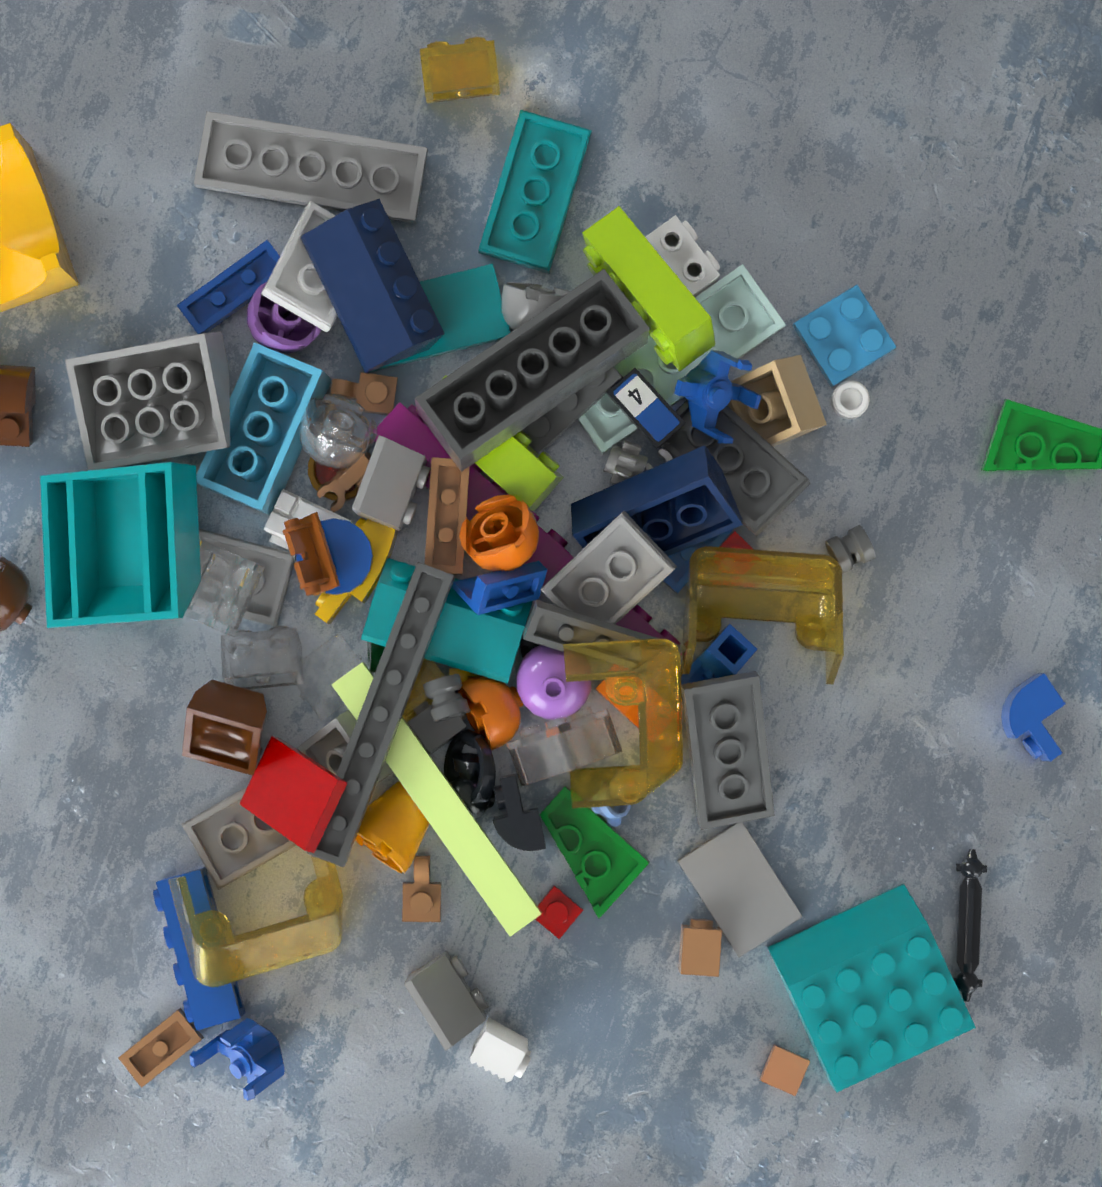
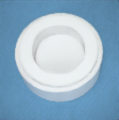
M853 380L839 384L831 396V406L834 412L844 419H855L861 416L867 410L870 403V396L866 387L860 382Z

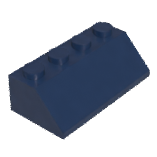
M380 199L346 209L301 236L307 253L365 373L427 351L445 334Z
M705 445L571 503L572 535L582 548H585L623 511L633 519L667 556L743 525V519L723 470Z

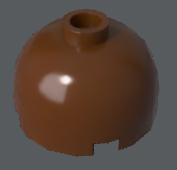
M2 555L0 556V632L5 631L14 621L21 625L33 607L27 603L31 593L29 579L22 569Z

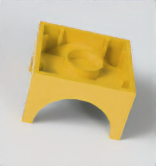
M11 123L0 126V312L79 285L33 149Z

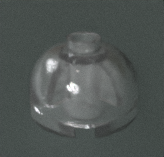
M325 394L323 399L316 400L315 396L311 398L301 417L299 426L300 443L305 452L317 463L331 468H348L360 457L368 453L378 434L377 425L373 418L369 423L367 418L363 416L365 409L347 397Z

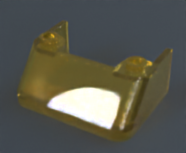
M712 546L701 547L693 552L689 563L683 619L682 674H690L696 642H708L718 636L721 628V618L795 623L796 639L803 647L810 650L825 651L826 684L834 685L844 656L842 569L837 560L822 554Z
M667 639L563 644L566 682L605 680L606 693L609 699L615 704L622 706L638 705L640 765L569 769L572 808L637 804L678 773L683 765L681 659L678 647Z
M311 855L317 879L311 881L304 891L303 900L307 912L306 915L236 936L233 934L229 919L223 913L208 910L195 914L185 876L168 879L194 978L204 986L218 987L334 951L342 940L343 893L335 864Z

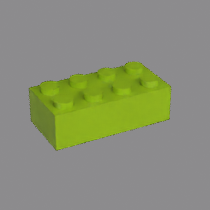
M620 206L582 232L586 244L583 252L590 261L587 264L593 276L603 269L606 270L650 328L649 335L657 344L654 346V349L666 365L672 362L680 372L716 345L711 316Z

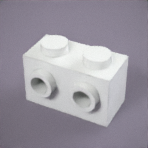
M675 215L645 237L694 297L718 282L720 277L718 273L720 269L719 263L708 250L703 253L695 242L698 239L695 230L686 220L681 223Z

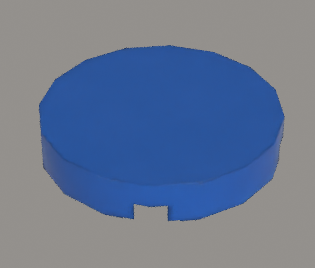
M336 518L320 521L340 586L324 593L339 595L351 592L364 583L371 571L374 557L371 542L362 529L350 521ZM301 554L296 555L297 562L303 561Z

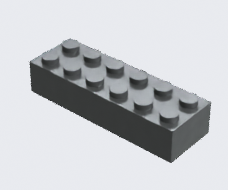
M603 269L415 398L417 413L462 472L647 344L650 328L606 270Z

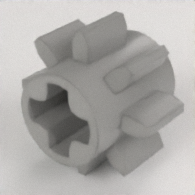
M627 440L624 441L622 448L616 445L612 446L603 470L612 474L610 483L617 484L644 471L648 457L639 454L642 446Z

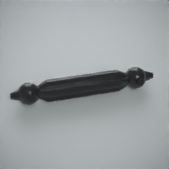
M969 849L967 857L961 864L956 863V871H961L964 879L959 886L956 957L961 973L956 978L953 977L958 990L961 991L963 1001L969 1002L972 993L978 987H982L983 979H978L974 972L980 961L982 886L978 877L982 873H987V865H982L975 849Z

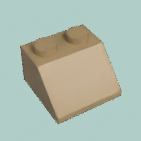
M801 355L774 360L731 381V383L742 385L761 395L758 409H753L738 400H730L727 406L772 446L801 437L827 425Z

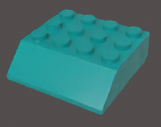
M166 462L40 476L47 628L183 618L201 582L196 465Z
M905 884L894 887L767 946L826 1077L836 1093L976 1028L929 925Z

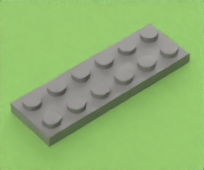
M206 111L194 185L196 188L305 206L312 201L324 209L341 212L380 199L390 220L416 224L428 149L426 147Z

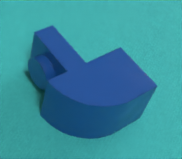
M729 624L697 656L670 689L683 700L681 684L735 675L758 649Z
M1045 673L1034 674L1009 693L1002 707L1001 721L1007 738L1017 739L1023 734L1026 738L1022 740V743L1034 759L1039 757L1042 761L1051 762L1063 752L1041 721L1066 704Z

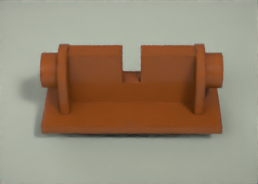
M318 512L302 519L294 518L285 521L286 529L283 530V535H285L291 556L301 554L303 561L293 563L300 583V589L305 590L306 596H316L340 586Z

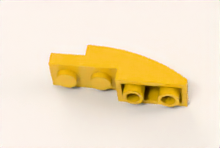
M362 517L356 522L355 525L362 529L371 542L374 556L371 571L364 583L351 592L339 595L321 593L315 602V605L319 607L315 613L316 616L327 624H331L352 595L365 604L377 586L387 558H390L399 530L369 519L365 520Z

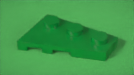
M566 785L540 813L552 838L568 862L598 919H600L646 868L650 861L614 828L610 827L604 819L595 814Z

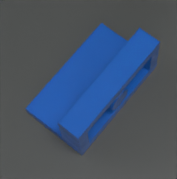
M540 561L523 564L512 571H495L454 581L452 588L477 615L538 600L548 569Z

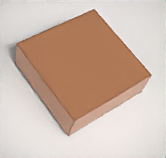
M774 1044L759 1079L761 1082L796 1096L810 1060Z

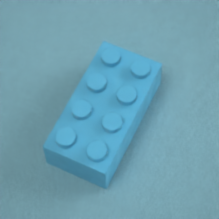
M254 342L230 397V447L206 452L196 474L197 484L270 515L281 491L287 485L332 379L321 369Z

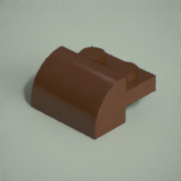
M0 365V445L30 447L33 444L32 407L36 404L35 367Z

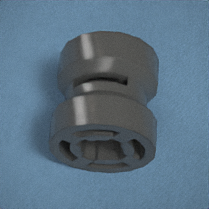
M861 525L848 530L847 535L842 538L835 536L825 541L828 554L840 574L852 570L853 565L858 562L867 563L876 558L872 543Z
M459 674L444 676L423 684L426 697L433 699L431 715L434 722L445 721L470 712L467 699L463 698L461 693H458L462 687Z

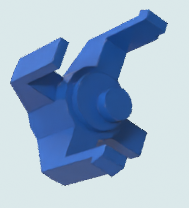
M711 350L686 376L677 380L674 394L685 396L688 400L692 427L718 440L717 443L732 444L734 438L715 428L719 411L724 409L730 400H738L753 409H758L761 395L742 385L731 383L728 379L730 366L740 370L751 371L752 364L749 360L737 359L723 351Z
M246 1018L231 1030L224 1031L196 1052L193 1050L189 1055L190 1064L194 1068L199 1064H203L218 1052L230 1058L231 1064L229 1068L233 1076L238 1079L243 1076L247 1077L248 1085L243 1088V1096L247 1101L256 1098V1095L284 1075L285 1068L277 1037L270 1030L249 1018Z

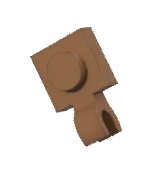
M360 372L359 383L332 379L330 394L335 396V398L357 400L356 411L388 415L394 409L398 377Z
M364 447L341 467L330 481L321 484L317 490L319 498L330 491L337 494V500L330 506L332 512H336L343 507L345 503V490L348 491L354 484L358 488L360 487L371 458V454Z
M415 855L414 882H403L402 922H441V882H430V856Z

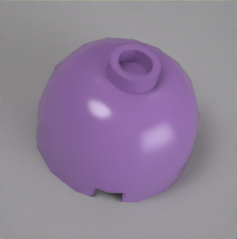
M267 282L263 283L254 292L247 308V325L252 337L258 344L282 354L289 355L302 351L318 337L321 329L261 295Z
M539 645L532 648L521 660L516 674L517 692L522 703L534 715L547 720L564 719L575 714L586 703L591 691V670L584 658Z

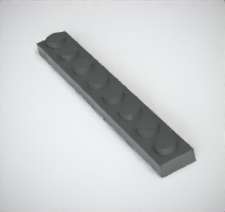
M417 562L336 774L348 782L315 853L307 852V854L340 867H345L455 579L454 575Z

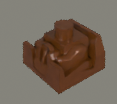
M213 679L195 691L186 708L182 756L253 776L263 750L261 740L267 714L264 694Z

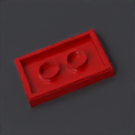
M271 736L240 801V805L304 851L315 853L348 782L281 738Z

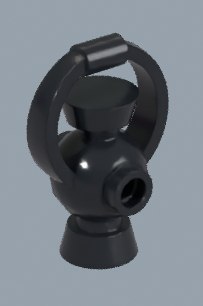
M466 729L455 736L448 746L444 759V775L477 820L488 808L494 805L496 770L493 754L485 737L470 729ZM466 744L476 749L478 754L462 753L464 745Z

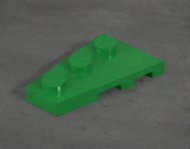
M1004 399L981 471L1102 469L1101 428Z

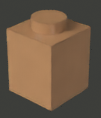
M690 919V925L681 924L678 967L680 974L719 977L722 930L719 927H713V920Z

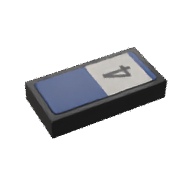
M636 368L632 369L607 392L611 400L656 449L660 448L685 425L683 419Z

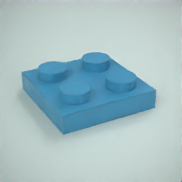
M858 285L853 286L792 325L831 388L896 349V345Z

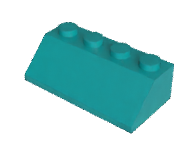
M387 558L377 583L361 640L386 646L416 566ZM451 587L424 659L508 684L533 601L477 615Z

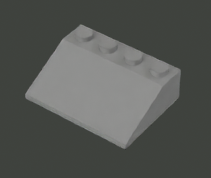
M222 331L65 360L88 471L230 447L229 364Z

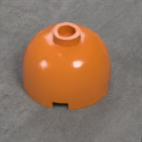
M513 495L494 496L481 502L475 507L478 513L473 516L471 521L466 517L462 523L459 535L461 546L483 569L494 572L512 571L527 562L537 549L539 529L534 514L523 500L522 502L517 501Z
M481 675L463 681L458 693H461L462 697L467 699L470 712L466 713L471 727L475 730L474 732L485 737L491 751L509 742L517 733L521 720L519 708L523 706L517 689L514 686L508 687L504 682Z

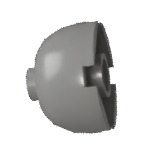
M504 283L502 293L504 320L511 329L515 330L571 291L555 287L554 290L542 288V285L531 283Z

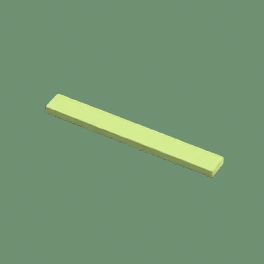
M364 662L331 684L356 720L359 717L374 677ZM402 716L385 761L511 937L540 916L542 912Z

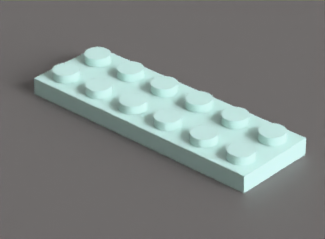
M743 264L695 297L711 316L716 344L714 347L679 372L672 362L666 365L654 349V346L657 344L649 335L647 344L615 365V369L625 377L632 369L636 368L670 406H673L685 397L674 394L677 380L686 376L711 350L723 351L740 359L786 326L785 322ZM607 393L578 419L601 454H604L613 445H617L638 430Z

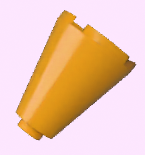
M398 781L368 805L355 841L360 846L365 845L373 852L371 855L391 869L405 874L415 858L430 823L401 782Z

